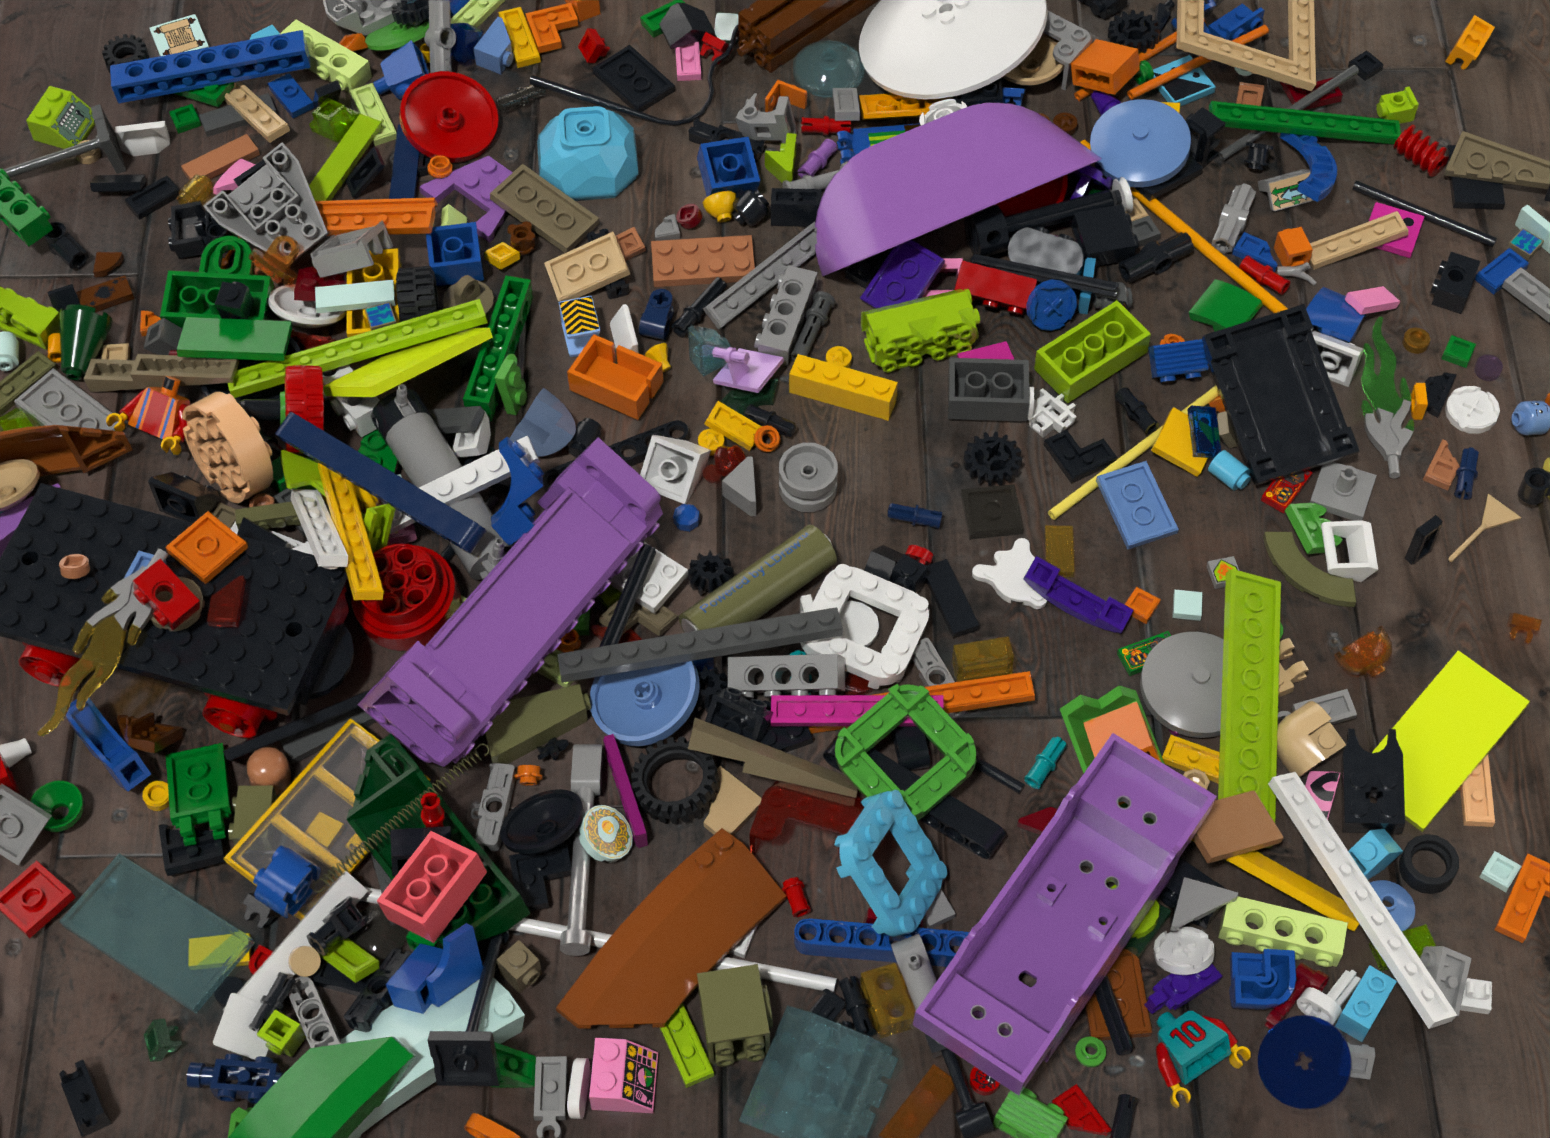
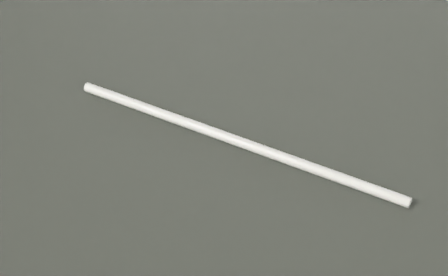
M365 887L368 892L360 901L378 904L377 900L382 894L381 890ZM524 918L509 930L560 940L561 933L567 930V926ZM585 929L591 935L590 946L601 948L612 936V934ZM724 957L712 969L722 970L758 964L760 979L820 991L828 989L833 993L835 992L837 978L730 957Z

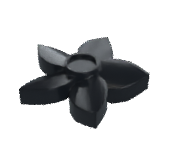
M554 737L545 746L536 747L538 752H540L537 756L538 760L545 758L549 754L553 760L558 759L559 753L569 745L568 740H557Z

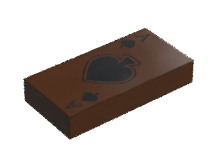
M125 275L76 292L80 304L96 308L95 312L134 299Z

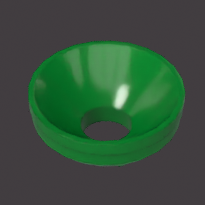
M67 781L46 783L35 791L30 802L50 815H53V812L59 807H67L69 809L67 816L63 819L50 818L43 829L49 832H60L72 827L78 822L84 810L81 792L74 784Z

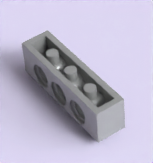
M788 265L785 275L781 274L779 277L778 293L772 295L770 301L771 311L769 314H765L762 323L763 332L762 334H757L754 345L758 352L783 357L784 362L781 365L786 367L789 365L790 354L793 352L806 320L805 313L810 309L813 296L816 293L818 272Z
M839 654L728 657V687L740 690L742 692L741 697L745 699H752L754 694L764 693L765 698H771V695H781V693L808 695V692H819V695H836L838 691H845V657ZM817 669L819 677L816 682L810 683L809 674ZM790 670L791 679L788 683L783 684L781 680L782 674ZM759 671H763L764 679L760 684L756 685L754 677Z

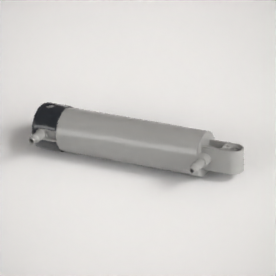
M399 385L397 391L386 395L375 405L371 413L372 422L413 485L419 488L462 467L417 392L407 389L405 385ZM477 492L450 505V507L475 521L487 531L472 554L451 542L449 544L469 576L474 580H483L513 545L508 546L491 526V516L493 514L480 493Z

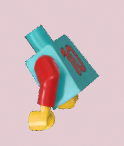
M1187 1011L1177 1019L1170 1012H1165L1157 1020V1026L1160 1028L1157 1033L1159 1041L1156 1047L1157 1065L1166 1086L1171 1087L1173 1091L1170 1096V1102L1175 1108L1180 1107L1179 1102L1176 1100V1094H1182L1187 1104L1191 1099L1190 1092L1186 1088L1180 1087L1179 1083L1181 1081L1184 1085L1188 1084L1227 1056H1229L1230 1064L1237 1069L1243 1066L1237 1054L1241 1055L1245 1061H1248L1251 1057V1052L1247 1047H1238L1236 1044L1238 1040L1220 1019L1200 1016L1194 1011Z

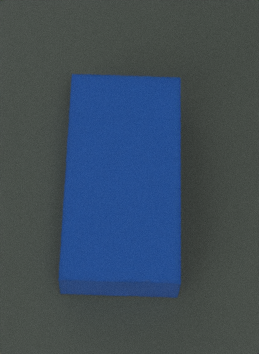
M1509 248L1479 271L1474 280L1494 295L1503 288L1504 280L1520 267L1524 270L1527 269L1529 262Z

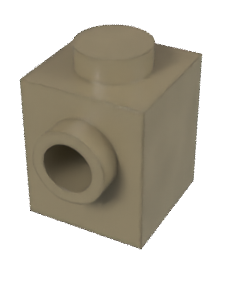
M520 940L496 959L500 974L519 993L534 984L539 976L542 975L539 959Z

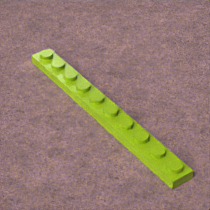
M480 299L290 354L285 356L284 361H267L237 370L233 383H228L229 391L234 398L284 384L285 367L320 366L322 371L325 372L488 323Z

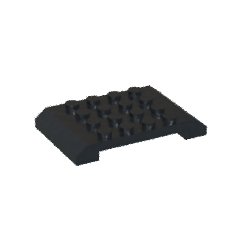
M1304 304L1218 330L1202 337L1208 364L1246 466L1250 469L1249 475L1255 485L1324 465L1360 452L1351 426L1347 427L1311 332L1313 326Z

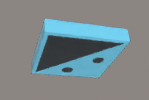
M1188 55L1153 69L1154 78L1193 58ZM1200 67L1157 87L1167 102L1180 103V107L1215 93L1216 88Z

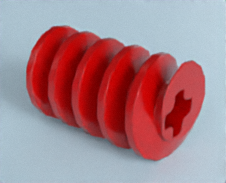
M1411 125L1400 134L1393 148L1397 149L1398 154H1404L1405 159L1412 160L1415 166L1420 165V169L1424 172L1427 171L1430 177H1434L1445 167L1449 160V156H1444L1447 148L1442 147L1437 151L1439 142L1435 141L1429 145L1431 137L1426 136L1422 140L1424 132L1419 130L1414 134L1416 126Z

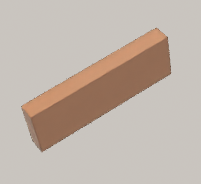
M245 134L181 167L186 177L195 187L226 172L239 159L249 161L259 156L260 153L250 137Z

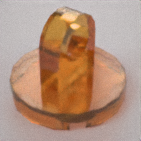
M279 236L272 242L266 253L254 248L249 255V260H253L252 262L257 268L273 279L278 280L279 277L285 279L283 284L290 286L297 278V275L289 267L299 253V245L291 236ZM283 241H287L291 245V252L287 256L282 255L279 250V246Z

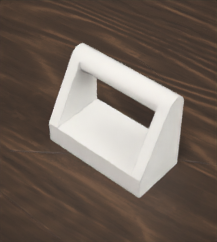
M1360 520L1324 522L1321 524L1329 574L1343 578H1353L1354 581L1362 582L1378 570L1371 523ZM1334 535L1346 538L1350 563H1338Z

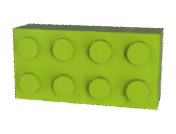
M1116 300L1037 350L1034 370L1059 395L1062 393L1064 400L1069 403L1146 354L1151 333Z

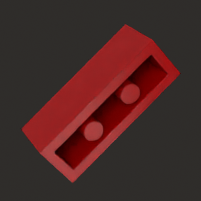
M962 260L954 290L969 289L972 301L973 299L983 301V306L997 309L998 306L1008 308L1007 312L1022 315L1023 312L1027 313L1026 304L1028 297L1036 287L1037 279Z

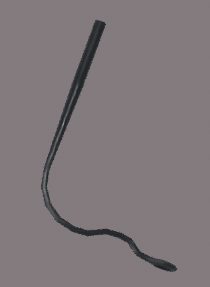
M737 24L733 30L727 50L715 58L710 66L707 76L709 95L706 103L699 112L687 119L677 121L660 119L535 75L531 76L530 84L659 124L676 126L691 123L696 118L702 116L711 104L714 94L712 81L714 69L718 62L729 56L737 42L740 31Z

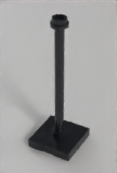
M509 931L487 938L490 943L466 1031H430L427 1041L430 1055L433 1058L437 1086H499L501 1073L493 1033L478 1031L494 975L496 959H498L501 944L506 943L509 939Z

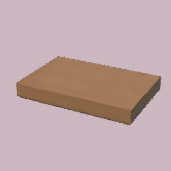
M1255 790L1215 800L1210 813L1192 839L1208 864L1279 844L1284 837Z

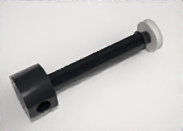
M1121 177L1119 181L1117 179L1112 181V190L1106 189L1005 217L998 205H992L964 217L967 241L973 254L991 256L1007 252L1010 242L1009 236L1014 235L1023 228H1043L1072 220L1075 212L1123 204L1125 213L1126 211L1132 213V192L1127 180Z

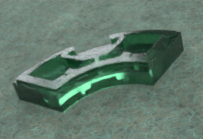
M770 378L759 393L741 389L731 390L722 399L721 403L743 416L747 414L745 411L750 404L756 407L773 405L778 388V379Z

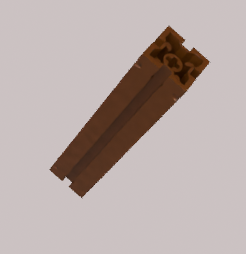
M757 0L748 9L745 8L738 13V29L740 33L737 52L741 57L746 54L751 57L754 56L756 63L760 67H764L772 73L778 69L779 65H784L879 0Z

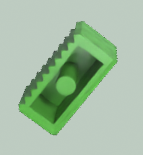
M1024 1088L1019 1096L1010 1090L996 1113L993 1126L999 1128L1000 1131L1005 1132L1012 1138H1059L1066 1126L1068 1117L1064 1116V1111L1057 1105L1048 1103V1105L1036 1100L1037 1096L1032 1091Z

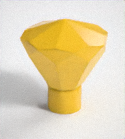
M667 343L654 345L645 353L646 357L662 363L663 372L671 369L668 362Z

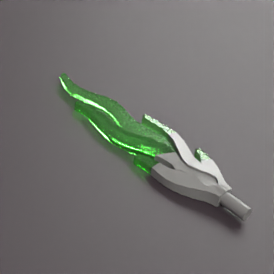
M1380 316L1372 328V340L1381 361L1380 373L1378 376L1375 374L1374 351L1369 344L1365 343L1363 351L1366 359L1361 379L1363 390L1374 407L1380 423L1376 421L1373 409L1368 401L1364 400L1361 407L1364 413L1366 434L1381 453L1384 461H1388L1389 477L1395 479L1400 477L1399 460L1401 453L1408 445L1413 434L1414 421L1409 420L1405 428L1401 429L1410 410L1412 402L1411 393L1404 377L1399 384L1401 398L1395 389L1394 372L1396 356L1382 336L1381 326L1383 317Z

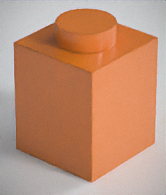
M1302 227L1288 228L1277 233L1274 250L1282 266H1300L1310 262L1313 249Z

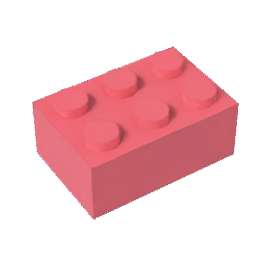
M430 831L378 898L377 903L389 921L434 943L486 875L487 871L476 852Z

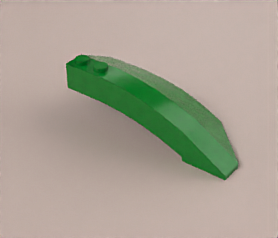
M395 1037L310 1048L263 1095L228 1138H348L366 1117L382 1104L416 1056Z

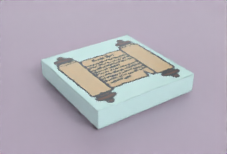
M195 14L149 28L160 56L209 47Z

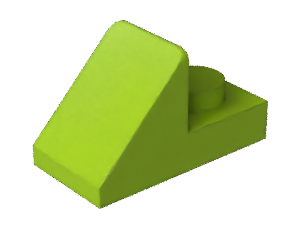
M786 134V142L781 143L780 152L765 151V168L781 183L785 180L793 181L796 158V134Z

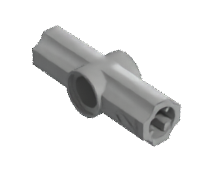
M429 0V28L425 33L424 40L430 48V73L439 71L452 72L451 48L456 43V33L451 28L450 1Z
M1244 183L1239 186L1236 185L1229 203L1225 204L1222 210L1218 228L1212 240V246L1223 254L1232 252L1239 234L1243 233L1250 214L1249 210L1256 195V191L1250 185Z

